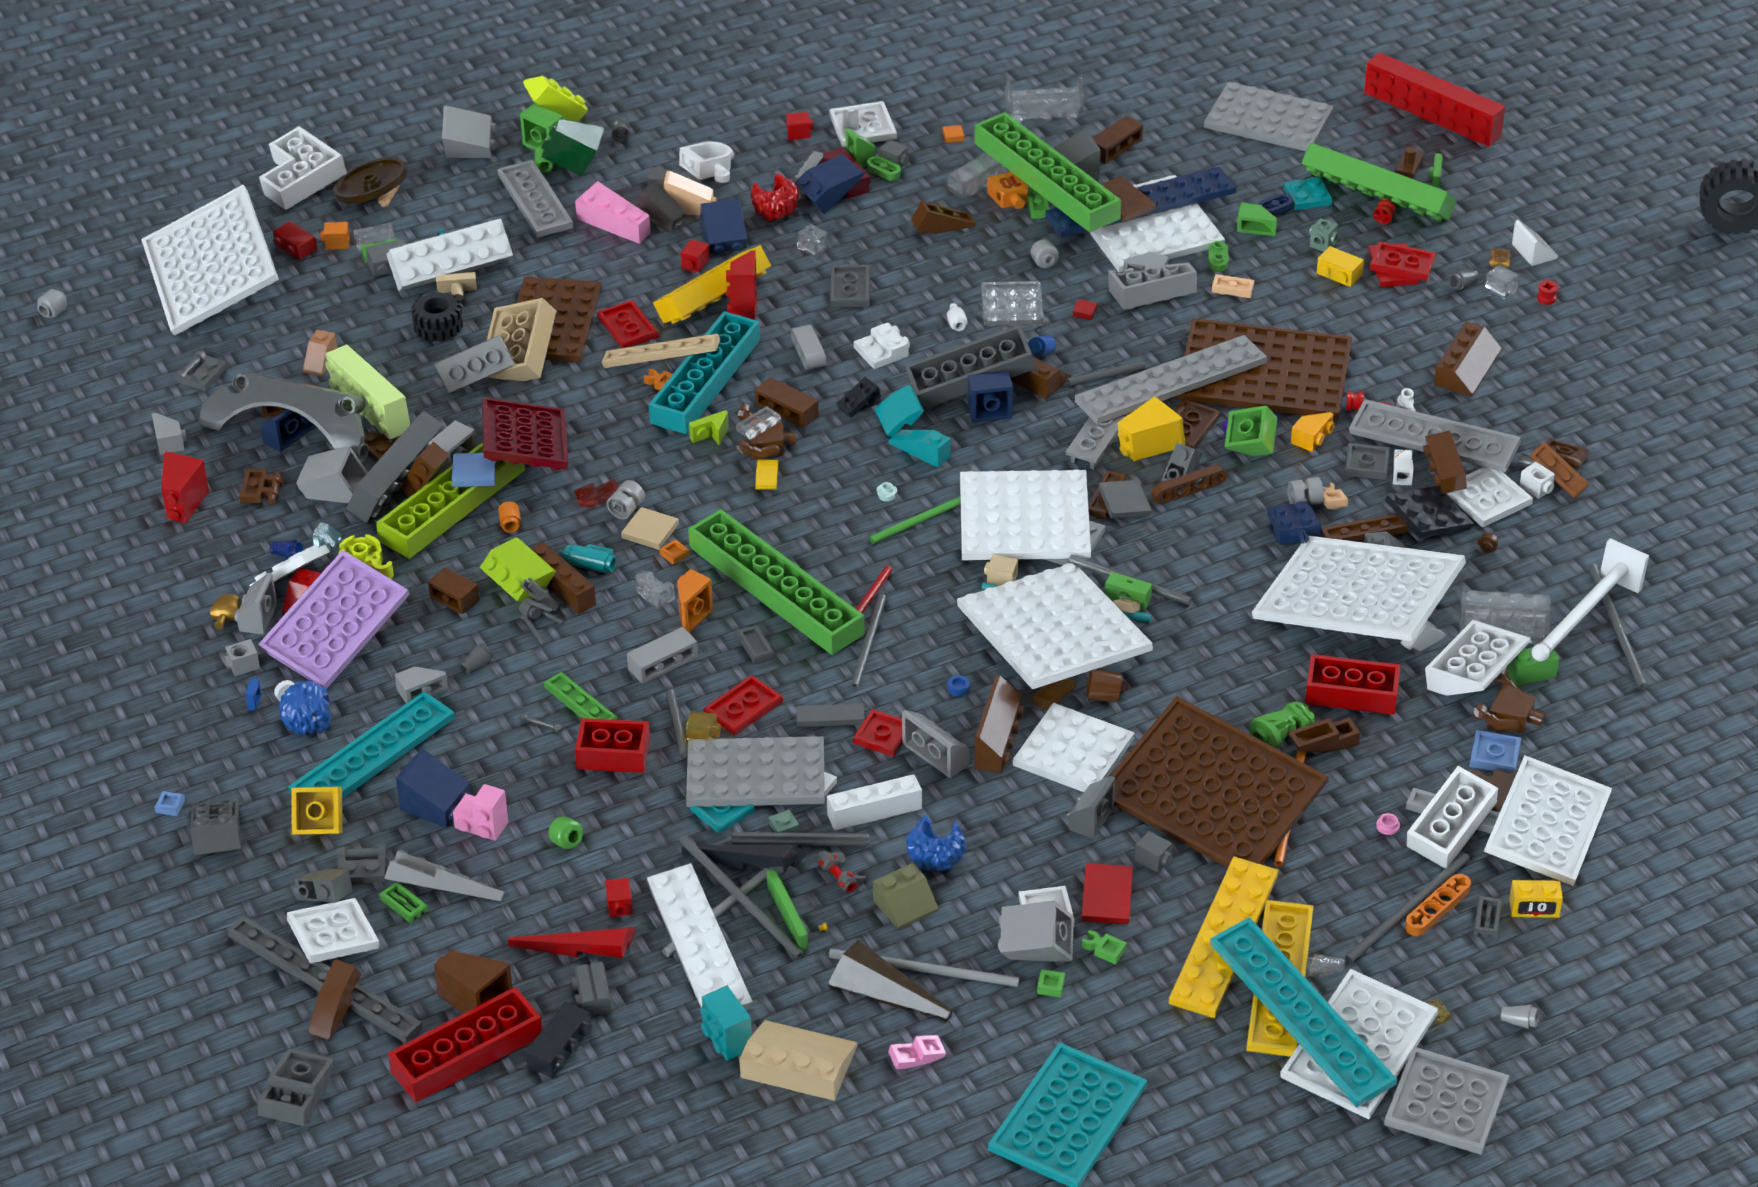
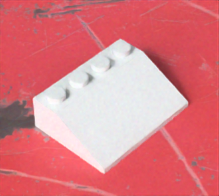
M1472 620L1425 668L1427 689L1446 696L1483 691L1531 641L1530 637Z

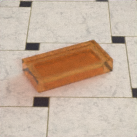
M1066 678L1044 685L1032 697V703L1048 711L1053 703L1059 704L1076 687V682Z

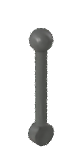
M522 713L519 717L522 722L530 721L554 729L556 733H560L563 730L561 724L547 723L529 717L526 713Z

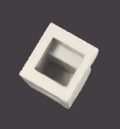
M1395 449L1393 484L1412 485V450ZM1405 474L1408 478L1400 479L1397 475Z

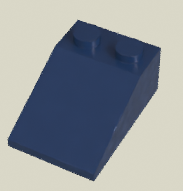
M841 154L808 169L794 184L808 201L825 214L865 173Z

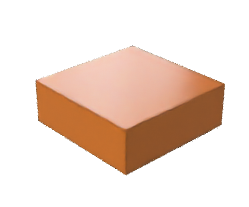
M961 125L943 127L946 143L964 141Z
M676 539L659 549L660 555L673 565L690 555V550Z

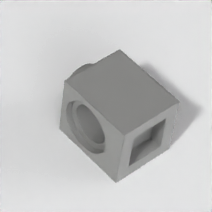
M251 639L225 647L227 656H224V662L227 669L231 668L234 676L260 669L258 654Z

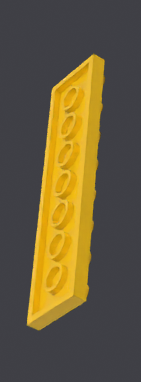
M1233 857L1169 997L1170 1005L1215 1018L1235 972L1210 945V938L1248 917L1257 924L1266 900L1278 877L1277 869Z
M1266 900L1262 931L1305 977L1313 906ZM1254 994L1246 1051L1291 1057L1297 1048V1041Z

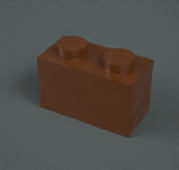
M447 568L442 569L428 581L430 598L462 615L480 600L478 584Z

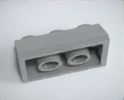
M908 710L902 712V744L950 779L970 765V749L967 745L959 742L949 732H945L923 715Z

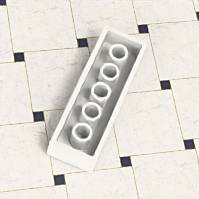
M501 218L393 248L387 253L398 291L435 282L436 275L466 273L509 261L513 256Z

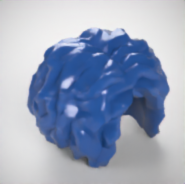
M310 680L296 682L294 685H291L285 691V694L281 695L279 703L280 716L284 725H287L288 729L294 731L295 734L300 733L302 735L327 731L331 714L328 712L330 699L327 689Z
M928 815L922 816L921 820L917 822L916 826L911 829L910 834L906 837L909 856L920 869L926 871L935 870L943 872L950 870L955 863H958L963 858L964 853L967 851L965 848V838L957 821L953 822L951 833L946 837L940 838L939 835L934 834L931 819L928 818Z

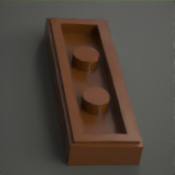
M1107 470L1101 482L1127 481V475ZM1097 488L1088 504L1089 515L1106 520L1109 513L1099 488Z

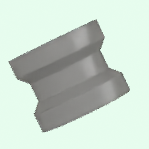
M843 110V129L848 127L858 129V110L853 112Z

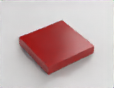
M872 709L854 735L853 744L894 757L902 745V719Z

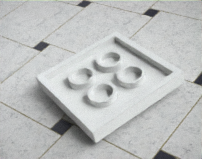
M884 101L829 109V116L842 147H846V129H843V110H848L849 112L858 110V129L848 128L865 137L870 143L897 139V132Z
M1486 467L1466 475L1467 489L1446 493L1456 505L1482 527L1532 505L1533 498L1502 471Z
M355 898L287 912V921L310 963L379 948V940Z

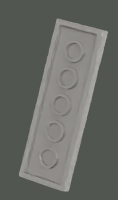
M533 160L497 169L499 178L537 238L573 228V221Z

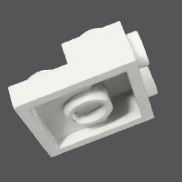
M889 323L872 328L870 336L854 341L855 350L873 369L909 356L910 342L906 336L902 337L896 325L891 326Z

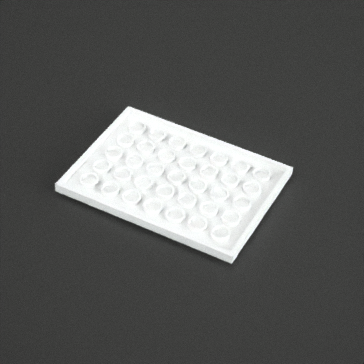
M244 185L142 239L170 331L174 336L279 280L248 191Z
M1308 536L1309 541L1307 543L1304 541V544L1300 545L1252 611L1253 619L1413 641L1465 565V556Z
M1066 563L1054 569H1047L1041 573L1028 575L1022 579L1009 581L1003 585L987 588L974 594H967L965 597L957 599L958 607L1031 689L1153 650L1152 642L1078 566L1072 563Z

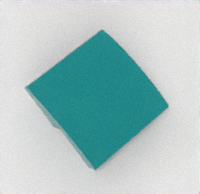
M910 385L891 394L875 409L886 435L893 437L905 423L912 426L924 412Z

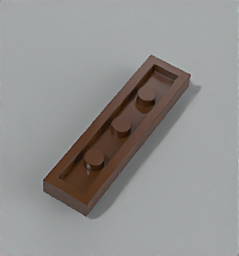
M1396 513L1322 527L1321 536L1322 538L1359 542L1364 541L1366 533L1386 531L1390 535H1397L1408 532L1409 526Z

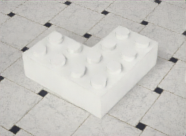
M299 126L269 144L273 160L278 166L261 175L259 179L264 195L287 210L333 181L338 180L347 174L341 154Z

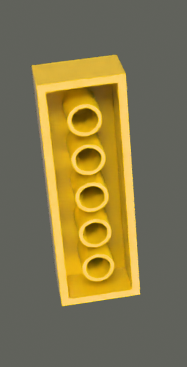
M759 245L735 255L652 302L663 324L669 321L672 324L680 320L682 321L692 316V313L695 311L698 312L706 308V305L709 303H714L720 300L721 296L727 295V286H730V282H726V270H730V263L751 250H756L757 278L766 273L765 269L769 268L771 264L762 246Z

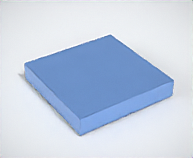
M483 453L453 454L452 487L495 485L496 461L483 458Z
M1476 730L1469 767L1490 771L1501 770L1505 773L1516 771L1521 738Z

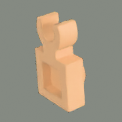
M1329 483V487H1323V504L1327 509L1335 510L1340 507H1347L1348 498L1341 489L1335 490L1333 483Z

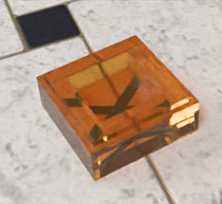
M1492 248L1490 250V266L1509 267L1510 250Z

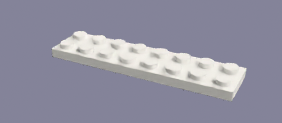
M690 863L647 877L648 886L675 945L700 1007H702L701 996L728 985L745 1010L753 1008L750 995L692 864Z

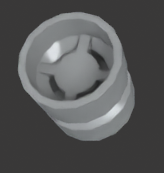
M1319 477L1307 478L1305 482L1301 479L1288 482L1287 491L1290 504L1297 502H1308L1310 505L1323 503L1324 490Z
M624 481L607 500L608 510L619 519H627L644 501V490L634 481Z

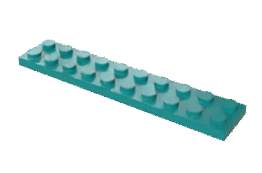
M1250 917L1210 938V945L1356 1108L1397 1085V1078Z

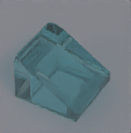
M320 521L312 534L313 543L319 547L326 544L328 549H334L342 534Z

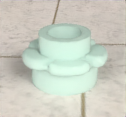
M889 482L882 483L877 487L879 499L882 501H892L897 493V488L893 487Z

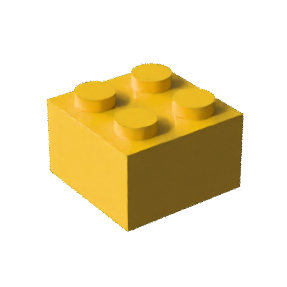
M342 787L291 788L292 835L342 833Z

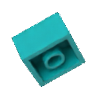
M728 985L701 996L702 1007L700 1008V1013L703 1017L701 1028L704 1035L712 1039L716 1052L718 1054L721 1053L726 1061L742 1054L747 1041L752 1036L750 1015Z

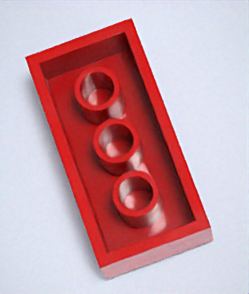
M1311 654L1305 704L1395 715L1400 665Z

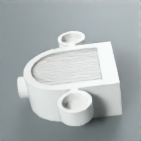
M702 142L681 147L679 165L699 180L715 176V181L725 183L730 180L729 170L731 168V160L734 159V152L723 143Z

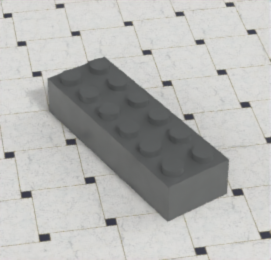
M1020 324L905 365L913 390L923 409L967 394L969 375L1008 371L1010 378L1036 369L1032 353Z
M422 411L357 484L346 509L366 523L372 517L376 518L382 511L381 506L383 504L387 506L393 498L392 494L394 492L398 493L401 490L400 487L418 456L429 446L428 442L440 433L443 424L425 411Z

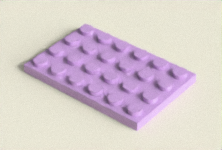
M342 550L263 638L258 646L262 651L311 682L320 684V686L327 689L410 593L408 589Z

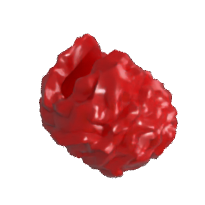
M780 174L775 175V184L771 192L762 190L756 182L751 189L750 197L755 213L764 217L766 221L773 222L776 219H783L784 216L788 217L797 207L796 202L799 198L797 186Z

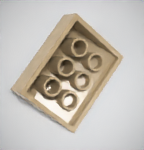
M543 298L494 309L487 340L501 335L515 364L484 378L516 381L541 378L556 310Z
M764 1020L747 1041L740 1057L741 1078L835 1101L858 1045L854 1041Z

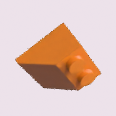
M692 569L680 576L677 581L681 625L688 633L713 611L711 579Z

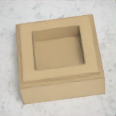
M1124 598L1113 601L1121 611L1129 613L1140 611L1141 603Z

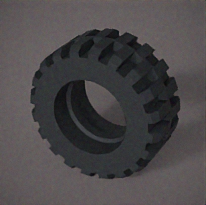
M1733 159L1728 163L1724 161L1719 163L1718 167L1714 166L1711 168L1710 173H1706L1700 185L1701 214L1705 217V221L1710 225L1712 224V227L1716 230L1721 229L1723 233L1727 234L1729 232H1733V234L1744 232L1746 234L1750 233L1752 229H1758V163L1753 161L1750 163L1745 159L1741 161ZM1735 190L1747 191L1754 195L1752 199L1743 203H1730L1721 198L1724 194Z

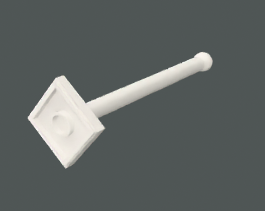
M1610 538L1606 543L1600 571L1603 579L1540 644L1533 647L1532 657L1539 662L1548 659L1550 652L1615 584L1639 593L1642 590L1649 555Z

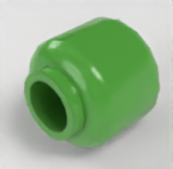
M561 816L551 823L548 832L549 838L554 844L564 849H572L581 842L583 828L577 821Z

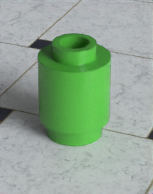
M539 146L534 152L535 164L541 172L547 173L553 168L554 163L541 157L544 149Z

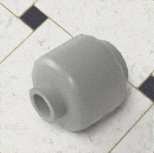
M1039 240L1031 248V257L1041 268H1050L1059 258L1058 250L1049 240Z
M56 289L48 290L37 301V309L44 317L55 318L67 308L65 294Z

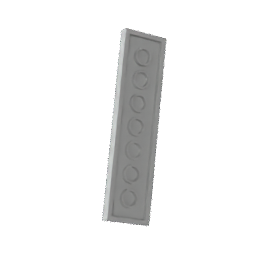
M1364 399L1349 427V434L1424 452L1423 445H1426L1425 436L1450 430L1462 462L1502 472L1507 471L1521 443V437L1366 399Z

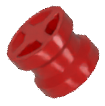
M1381 200L1373 212L1374 219L1381 224L1389 223L1396 212L1395 204L1390 200Z
M1550 280L1540 282L1538 285L1539 292L1537 293L1538 302L1544 305L1554 304L1557 300V283Z
M1347 391L1346 411H1358L1364 401V392L1353 393L1352 391Z

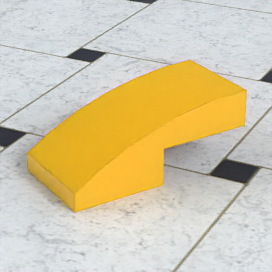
M757 460L756 489H777L778 460Z

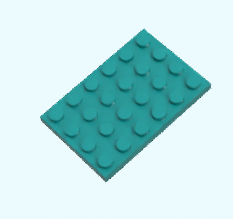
M1059 1042L988 1143V1151L1066 1186L1080 1187L1147 1087V1080Z

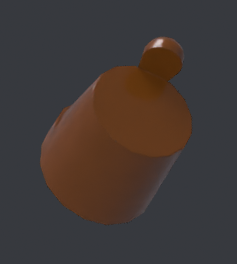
M1101 668L1091 670L1087 681L1086 700L1117 702L1120 691H1127L1129 684L1126 681H1122V674Z

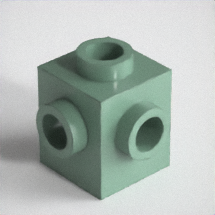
M1320 218L1309 230V235H1311L1310 247L1323 252L1329 246L1333 247L1339 237V233H1337L1338 224Z

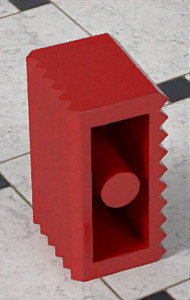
M291 221L273 230L274 245L278 249L285 250L289 256L295 257L298 261L317 250L316 237Z

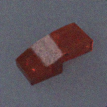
M613 479L598 487H595L592 482L574 492L581 507L597 506L607 503V500L619 486L616 480Z

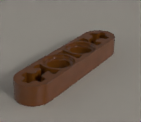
M1216 464L1159 483L1152 489L1151 495L1158 504H1165L1218 486L1227 479L1228 474L1221 465ZM1202 478V480L1199 483L1195 484L1196 481ZM1184 484V486L1181 489L1177 490L1179 486Z

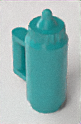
M588 544L586 547L567 545L565 550L558 551V554L562 555L568 564L579 568L607 573L613 572L616 565V556L613 555L614 550L592 544Z

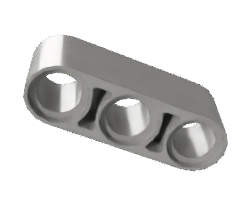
M812 325L791 328V339L805 370L826 366L824 350Z

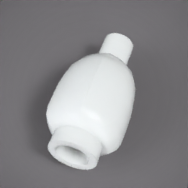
M952 303L947 312L949 325L953 330L962 331L967 325L965 312L962 308L957 307L955 303Z

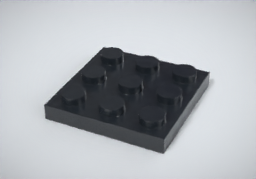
M1439 486L1387 494L1385 502L1419 538L1470 530L1473 525L1470 518L1446 493L1442 494Z

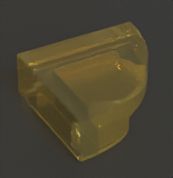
M1439 998L1425 1002L1438 1008V1014L1435 1019H1438L1439 1022L1450 1020L1451 1014Z

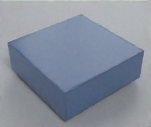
M162 791L154 807L155 813L178 816L185 802L184 794Z

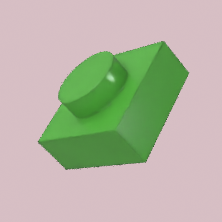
M1041 969L1037 994L1061 997L1065 973Z

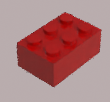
M581 718L575 747L577 769L644 773L650 745L649 722Z

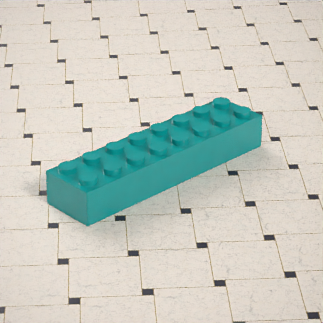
M723 311L705 334L719 335L720 342L716 351L692 354L686 357L648 404L650 424L687 434L689 432V423L700 418L759 343L760 321Z

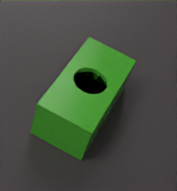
M1111 572L1105 582V595L1111 601L1120 598L1141 603L1140 609L1146 610L1151 601L1152 584Z

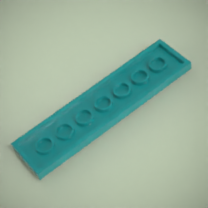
M423 691L289 785V793L291 794V788L342 787L343 799L454 720L455 713Z

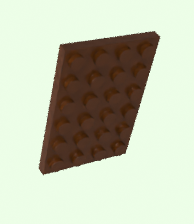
M524 277L516 303L543 298L556 310L545 360L581 362L601 294L602 282Z

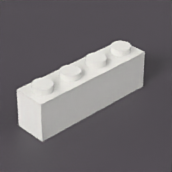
M915 774L827 795V815L834 831L922 809V789Z

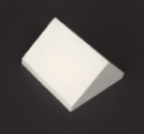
M1519 220L1515 222L1512 245L1531 266L1552 261L1559 257L1536 232Z

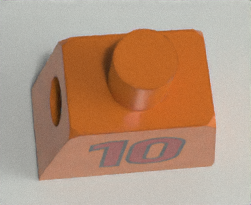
M1012 172L987 177V193L1001 208L1014 206L1015 209H1021L1028 202L1027 184Z

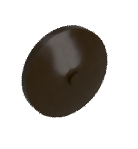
M388 157L372 160L351 169L347 174L340 177L335 183L333 191L337 200L342 203L353 204L369 201L390 192L400 185L406 178L408 171L404 161L399 158Z

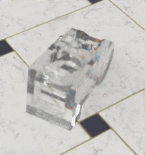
M648 570L640 571L636 574L638 594L657 609L675 599L674 585L671 582L662 583L654 577L653 572Z

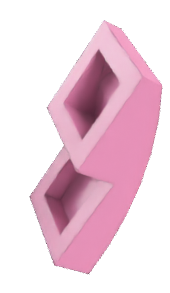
M938 1035L916 1036L913 1043L892 1044L888 1050L896 1070L931 1063L946 1055Z

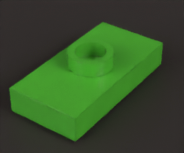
M1435 153L1434 167L1430 166L1429 178H1432V186L1439 188L1443 155Z

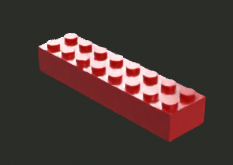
M1380 52L1367 62L1365 94L1488 147L1501 138L1505 114L1504 105Z

